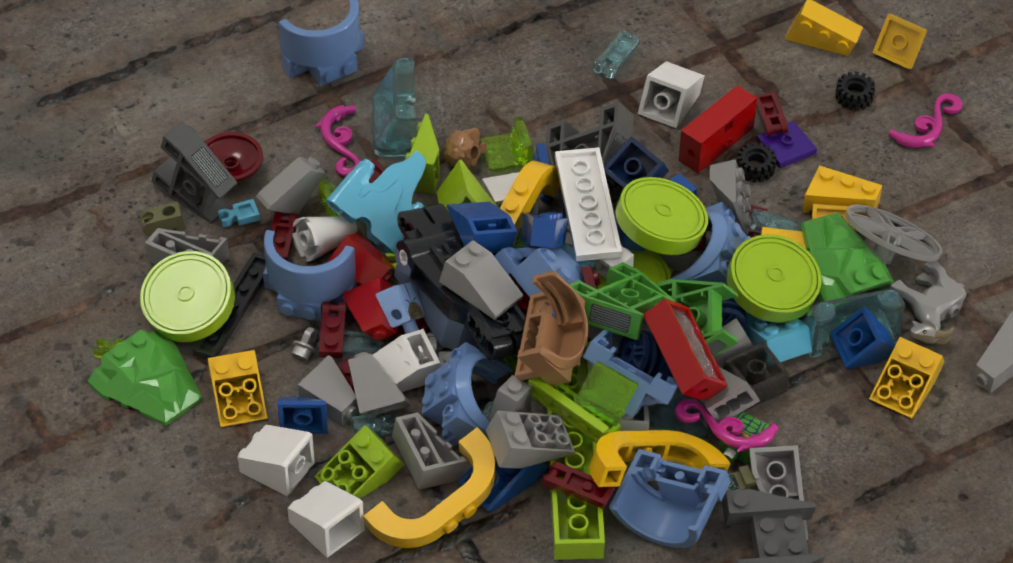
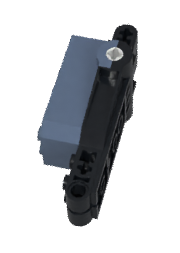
M436 204L399 212L397 222L404 239L398 241L395 247L397 265L394 276L400 284L413 282L416 285L425 314L423 319L440 345L454 350L467 342L474 347L479 346L490 361L517 355L520 350L526 321L525 315L517 304H514L494 320L439 282L445 261L465 247L446 207L443 204Z

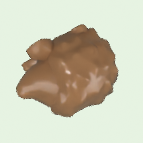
M478 128L463 131L454 130V132L449 134L443 147L446 163L455 166L459 160H462L467 168L476 166L480 154L486 153L488 149L487 143L479 144L480 132Z

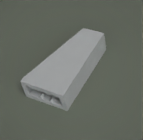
M1013 311L976 364L973 380L989 393L1013 376Z

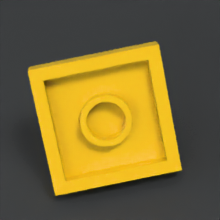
M888 14L872 53L907 69H912L928 30L893 14Z

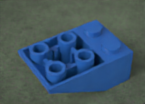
M491 202L447 204V209L464 246L474 240L491 253H498L503 248L513 247L518 231L510 215Z

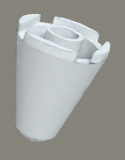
M341 216L301 217L293 223V227L296 226V233H293L295 247L301 257L305 256L307 258L305 260L307 262L314 261L340 245L345 236L357 232L356 222L349 223Z

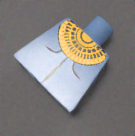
M413 282L395 285L375 294L392 328L403 326L405 334L419 330L415 320L423 318L425 314L417 287Z

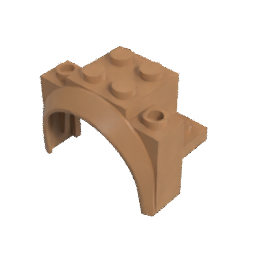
M550 271L533 276L532 283L542 292L530 296L521 346L517 356L515 377L520 381L541 377L546 383L554 386L570 382L573 367L580 366L588 337V322L584 309L585 300L556 271ZM552 310H554L556 319L552 316Z

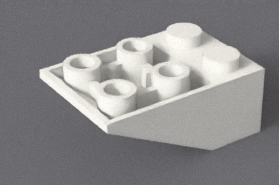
M424 329L401 335L373 354L402 392L424 386L428 374L440 368V361Z

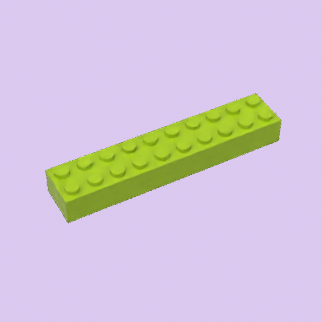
M586 342L580 366L573 367L571 381L563 385L595 406V395L591 394L594 389L593 366L588 363L587 359L583 358L591 343ZM546 408V414L556 415L550 409ZM562 419L575 453L548 461L549 468L553 462H560L591 475L589 465L597 443ZM556 489L550 490L554 560L604 559L603 509Z

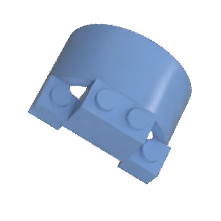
M349 0L350 11L348 16L340 24L329 29L305 30L294 26L287 19L279 21L282 68L289 78L309 71L318 84L322 86L358 71L357 55L354 52L364 49V35L360 30L358 0Z
M266 230L264 235L266 268L263 272L264 288L278 293V313L321 322L323 302H334L337 304L345 302L343 293L357 287L354 247L345 246L339 256L328 263L318 266H299L284 260L276 252L273 245L275 231Z
M526 246L518 249L507 247L494 256L509 277L513 275L529 297L532 294L542 292L532 283L534 275L556 271L568 284L578 280L585 283L582 269L571 254L560 247ZM552 310V316L556 319L554 310Z
M603 330L591 341L583 358L587 359L588 363L594 367L599 379L591 393L596 396L598 401L616 407L617 411L624 416L634 417L641 406L656 403L668 405L679 388L674 377L671 378L669 376L664 381L661 379L662 374L658 373L653 378L615 357L614 353L617 348L613 347L616 333Z
M639 449L609 509L625 527L642 538L667 547L687 548L697 543L717 501H722L731 481L726 470L704 465L703 469L665 461L660 454ZM655 480L659 486L658 491L647 484V482Z

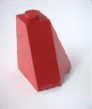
M359 232L345 236L327 261L328 263L339 256L345 246L354 247L356 282L365 284L378 277L389 282L393 276L391 272L395 268Z
M381 277L343 293V298L362 331L376 341L384 340L386 337L396 334L398 327L392 328L375 295L393 287Z

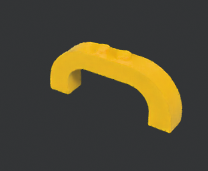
M530 161L516 177L500 206L501 210L510 215L518 231L516 238L522 227L523 213L531 211L539 194L555 197L560 188V181L556 166L539 161Z
M478 427L458 441L459 452L473 467L470 479L426 515L417 519L401 518L395 515L383 501L363 516L365 526L374 536L395 547H421L432 543L445 533H451L457 528L458 523L462 519L470 518L475 514L477 508L489 496L496 474L495 456L492 446Z
M671 430L616 431L608 433L598 440L589 470L598 487L620 486L627 468L624 462H632L639 449L660 454L665 461L703 469L704 465L728 472L731 463L713 445L687 433Z

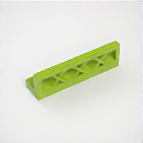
M542 378L529 379L528 385L531 386L532 398L556 415H561L562 419L597 443L602 436L621 429L619 423L565 385L559 384L552 387Z

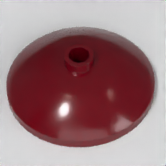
M226 132L217 134L205 141V144L237 182L253 176L263 163L262 148L249 135L238 132Z

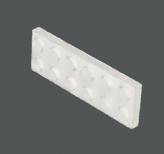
M600 148L555 151V161L576 261L622 257V248Z

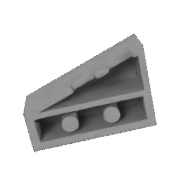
M157 228L145 242L147 261L153 264H157L170 255L184 251H199L209 254L222 264L229 257L228 240L223 237L216 240L209 239L206 235L199 234V237L188 236L185 232Z
M419 413L395 418L392 438L419 490L459 481L465 475L468 460L463 456L459 457L452 450V445L448 441L444 442L437 435V431Z

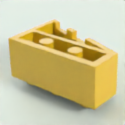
M806 0L791 23L784 40L848 56L856 45L863 27L813 0Z
M819 165L805 194L802 213L812 211L813 204L839 206L859 204L877 208L880 202L882 185ZM857 213L869 217L867 213Z

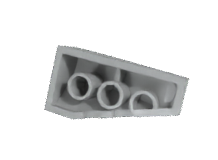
M798 445L749 448L751 473L761 492L804 501ZM803 520L806 541H808L807 521Z

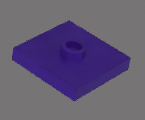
M794 121L787 123L788 133L781 134V132L773 133L772 136H766L765 133L757 135V142L759 144L764 143L763 147L768 145L770 150L773 149L775 151L776 165L779 168L817 153L815 145Z

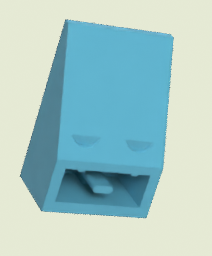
M745 312L747 321L745 333L751 340L760 358L770 366L812 352L809 327L799 319L789 322H769Z

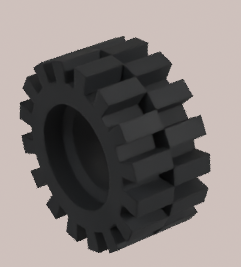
M848 72V75L843 74L841 78L839 77L835 93L837 103H842L843 108L848 106V110L855 108V111H859L860 107L862 110L866 109V106L869 107L873 103L875 82L874 80L871 81L870 76L865 78L866 74L864 73L858 75L859 72H855V75H852V72ZM849 90H858L860 91V93L851 92Z
M752 142V146L747 143L745 147L742 146L740 148V151L738 150L736 162L738 168L742 167L746 181L753 179L752 182L756 183V180L759 179L760 182H764V178L769 180L770 176L774 175L776 154H774L775 151L773 149L770 150V146L766 145V147H763L764 143L756 145V142ZM756 160L762 162V164H753L749 161Z

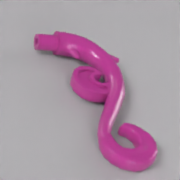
M941 94L937 97L934 104V118L922 115L915 120L914 128L916 131L927 133L930 127L932 130L928 134L915 136L904 132L899 133L891 129L888 137L896 140L897 144L908 148L934 147L935 144L933 142L939 137L943 126L940 104L943 102L950 103L952 106L944 107V113L956 114L961 111L963 105L961 99L954 94Z
M340 105L332 108L315 125V128L320 127L323 139L332 149L355 163L354 167L345 168L344 164L347 163V158L339 159L335 169L336 173L342 178H345L356 167L360 159L344 147L352 141V131L348 127L342 126L338 127L334 131V135H332L331 126L335 121L339 122L341 118H345L346 115L356 113L354 105L345 107Z
M694 399L682 400L675 407L676 418L684 423H693L700 419L699 413L689 414L686 412L687 409L699 410L713 434L725 444L737 448L738 453L749 450V448L767 446L774 440V435L778 431V426L772 423L759 434H752L751 437H737L743 432V422L738 418L726 417L717 423L710 412Z

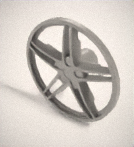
M859 204L850 205L845 212V218L849 224L862 235L876 243L873 251L885 264H891L896 253L917 260L936 261L943 252L940 244L931 235L897 215L875 207ZM854 213H867L869 217ZM892 222H895L903 227H895ZM920 240H925L931 247L921 242Z

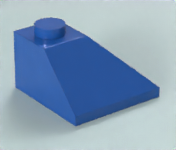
M865 306L830 333L847 369L880 363L892 353L895 347L887 329Z
M297 396L280 397L278 399L279 427L306 431L312 434H328L326 401Z

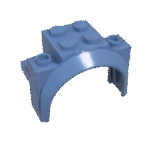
M723 202L705 208L708 214L706 232L711 231V238L704 253L690 268L671 279L727 282V269L736 249L751 237L742 231L737 222H734L735 216L733 211L728 209Z
M465 342L451 352L449 362H445L439 369L428 374L425 379V393L422 399V415L442 426V440L444 442L448 441L452 448L458 445V441L476 427L489 440L486 428L490 422L482 414L475 401L471 386L472 373L495 384L497 379L508 372H512V368L498 359L488 360L481 350Z

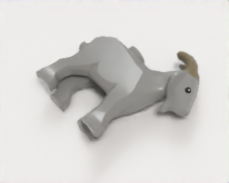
M937 260L928 261L924 264L923 270L933 273L935 276L927 275L923 272L915 279V283L929 287L923 293L908 288L901 280L890 285L889 291L895 297L906 300L912 308L915 317L921 322H911L913 327L910 329V336L928 344L946 346L952 341L951 335L954 333L955 328L951 327L948 330L942 331L940 321L948 317L954 318L959 313L966 298L965 285L957 283L950 278Z

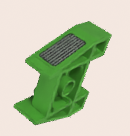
M623 262L608 268L605 287L595 289L580 280L569 284L585 300L584 309L589 325L638 340L640 337L645 312L665 298L675 302L672 297L641 271Z
M669 279L655 283L672 297L676 303L690 308L713 357L738 343L737 338L722 329V301L738 297V293L730 287L718 282Z

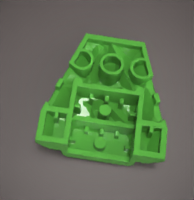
M839 212L808 220L801 224L805 247L816 260L821 272V288L818 297L824 309L842 304L850 296L874 288L876 292L887 290L890 288V285L895 283L886 264Z
M141 329L106 352L101 358L102 365L96 368L88 379V385L103 399L108 401L111 398L121 402V407L126 409L129 407L135 408L140 411V415L164 426H167L203 401L202 395L177 345L154 330L148 333Z

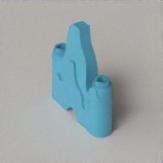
M415 151L405 161L392 164L386 168L373 183H369V179L374 173L375 165L368 159H364L356 165L326 199V203L349 223L363 222L367 226V238L385 253L395 254L397 242L404 239L398 227V213L425 207L420 202L411 203L414 190L426 166L425 157L418 151Z

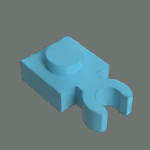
M254 199L232 204V210L221 209L218 211L222 227H229L233 222H237L241 226L260 221V214Z

